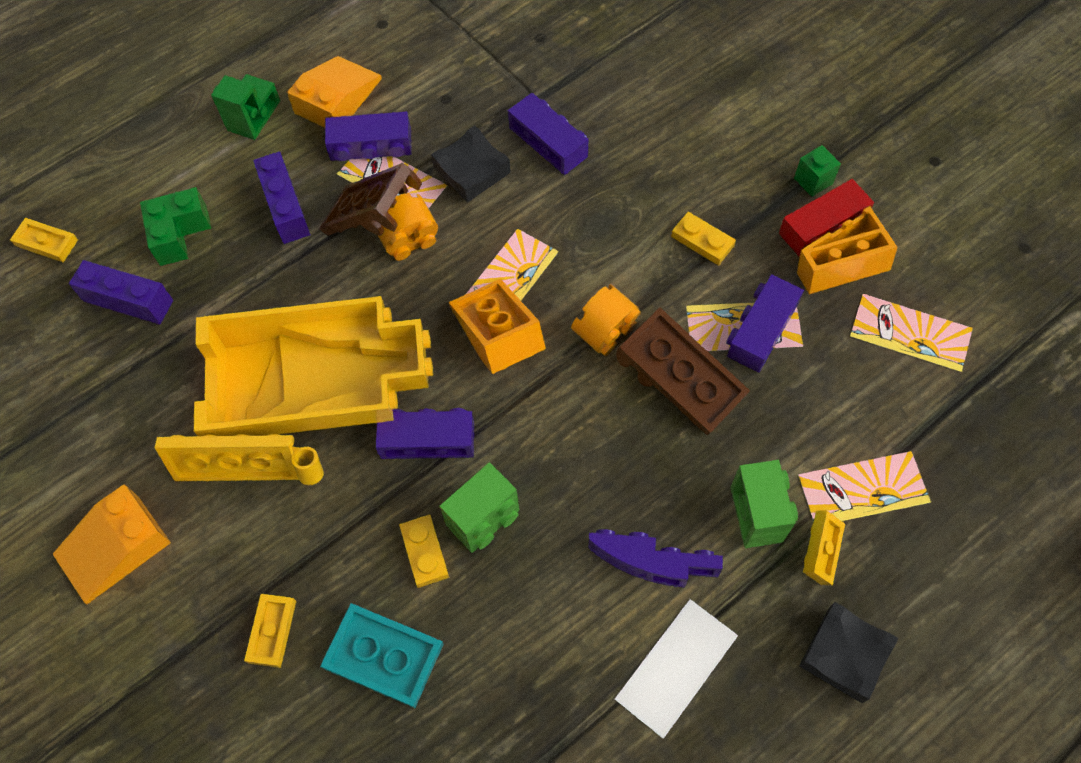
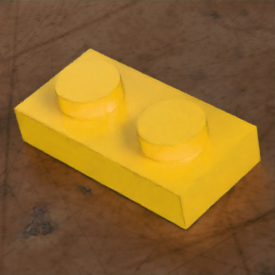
M690 212L685 214L671 234L672 238L718 266L732 250L736 242L734 238Z
M24 218L10 241L16 247L64 263L78 239L73 233Z
M828 510L816 511L803 568V573L821 585H833L845 523Z
M431 515L399 524L417 587L420 588L449 578Z
M268 594L260 595L244 659L246 663L281 668L296 605L294 598Z

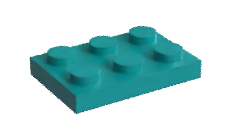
M351 603L320 667L412 708H416L444 643L441 640Z

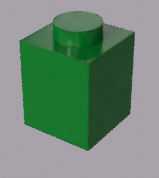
M821 145L800 158L794 179L813 197L834 183L841 163Z

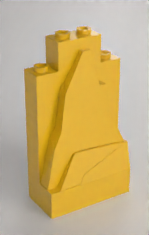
M382 296L196 317V346L205 358V400L194 402V432L197 436L207 434L216 436H235L237 434L267 436L268 434H286L393 421V409H398L396 392L429 388L428 376H433L431 357L426 358V349L431 348L429 330H423L421 319L392 322L391 309L384 306Z

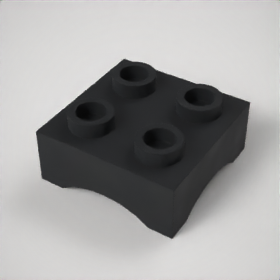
M475 125L468 129L454 144L431 154L434 169L467 203L511 173L510 159L504 153L494 148Z
M834 602L828 608L799 667L860 703H864L870 699L880 673L898 641V637L863 621L845 607Z

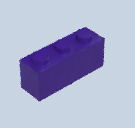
M530 93L508 110L509 128L563 175H566L588 157L589 140L587 136L570 125L563 115H558L552 110L544 99H539L535 94Z
M408 112L325 118V145L330 160L346 161L349 159H373L375 157L412 155L411 126Z
M280 151L254 159L253 162L283 244L310 236L311 234Z
M85 260L81 262L69 282V285L84 302L159 325L173 302V299L160 282Z
M772 274L766 284L761 282L753 296V299L756 300L754 305H747L741 315L740 321L743 323L740 329L733 328L726 341V344L730 345L727 357L760 373L797 308L804 290Z
M427 408L420 409L418 412H405L400 409H393V421L377 423L376 450L381 459L474 458V418L472 411L462 408H453L449 411L441 412Z

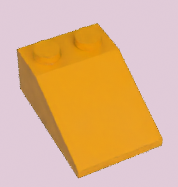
M337 56L303 73L288 90L287 94L294 114L325 128V118L353 116L381 81L382 77L380 74Z
M501 279L449 302L450 308L475 351L492 374L546 349L539 320Z
M123 484L93 506L55 550L53 556L83 602L88 604L171 542L139 496Z

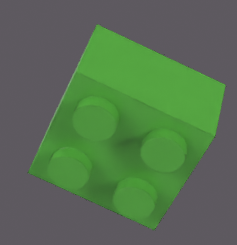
M779 460L740 465L730 487L745 548L783 543L795 525V521L798 520L796 504L794 501L790 502L787 492L790 487L787 471L781 469Z
M489 462L440 505L446 526L471 553L477 548H485L493 540V534L500 527H508L518 517L517 489Z

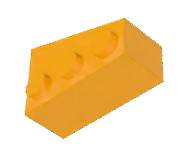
M869 206L863 210L862 215L854 220H847L834 233L828 232L802 249L797 274L808 293L812 294L890 271L898 247Z

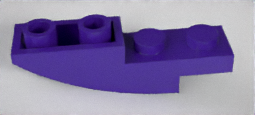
M600 529L596 533L589 532L588 548L612 566L650 582L685 588L688 575L718 578L723 569V556L714 555V552L710 550H696L693 554L681 553V550L678 548L665 547L661 551H655L656 538L648 537V534L643 532H631L629 536L615 535V531Z

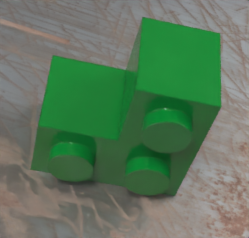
M248 74L242 80L224 75L211 94L227 131L253 140L257 138L281 101L274 83Z
M197 187L140 202L148 248L160 266L188 259L184 236L211 229L207 206Z

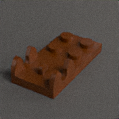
M400 163L346 185L319 230L328 236L337 232L342 233L346 229L356 228L358 225H361L379 236H382L384 232L382 226L394 232L398 224L387 212L390 207L393 208L397 203L395 198L398 193L404 194L408 192L405 183L419 190L422 182L407 165Z
M660 307L616 352L617 360L621 366L629 367L632 365L636 368L640 384L646 387L654 385L707 436L750 392L744 384Z

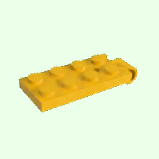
M207 434L194 437L173 435L171 437H157L155 450L174 481L300 480L304 485H314L324 475L315 449L311 447H293V435L268 434L267 436H249L237 434L235 436H216Z

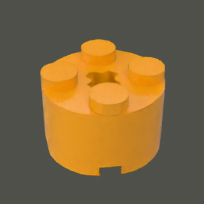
M410 193L396 196L397 203L393 208L390 207L387 212L395 219L398 226L394 232L382 226L384 232L382 236L378 235L386 252L394 256L397 261L406 259L411 254V251L419 247L427 249L436 243L435 235L438 231V224L419 194H417V197H412Z
M609 284L608 288L606 286L603 287L587 302L582 309L584 317L582 320L576 317L571 329L595 351L607 356L617 345L615 340L622 333L626 336L633 330L637 324L635 320L641 311L617 288Z

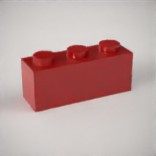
M852 178L784 217L779 234L800 258L802 249L828 232L834 233L847 220H854L859 217L864 209L869 206L873 207L874 201Z

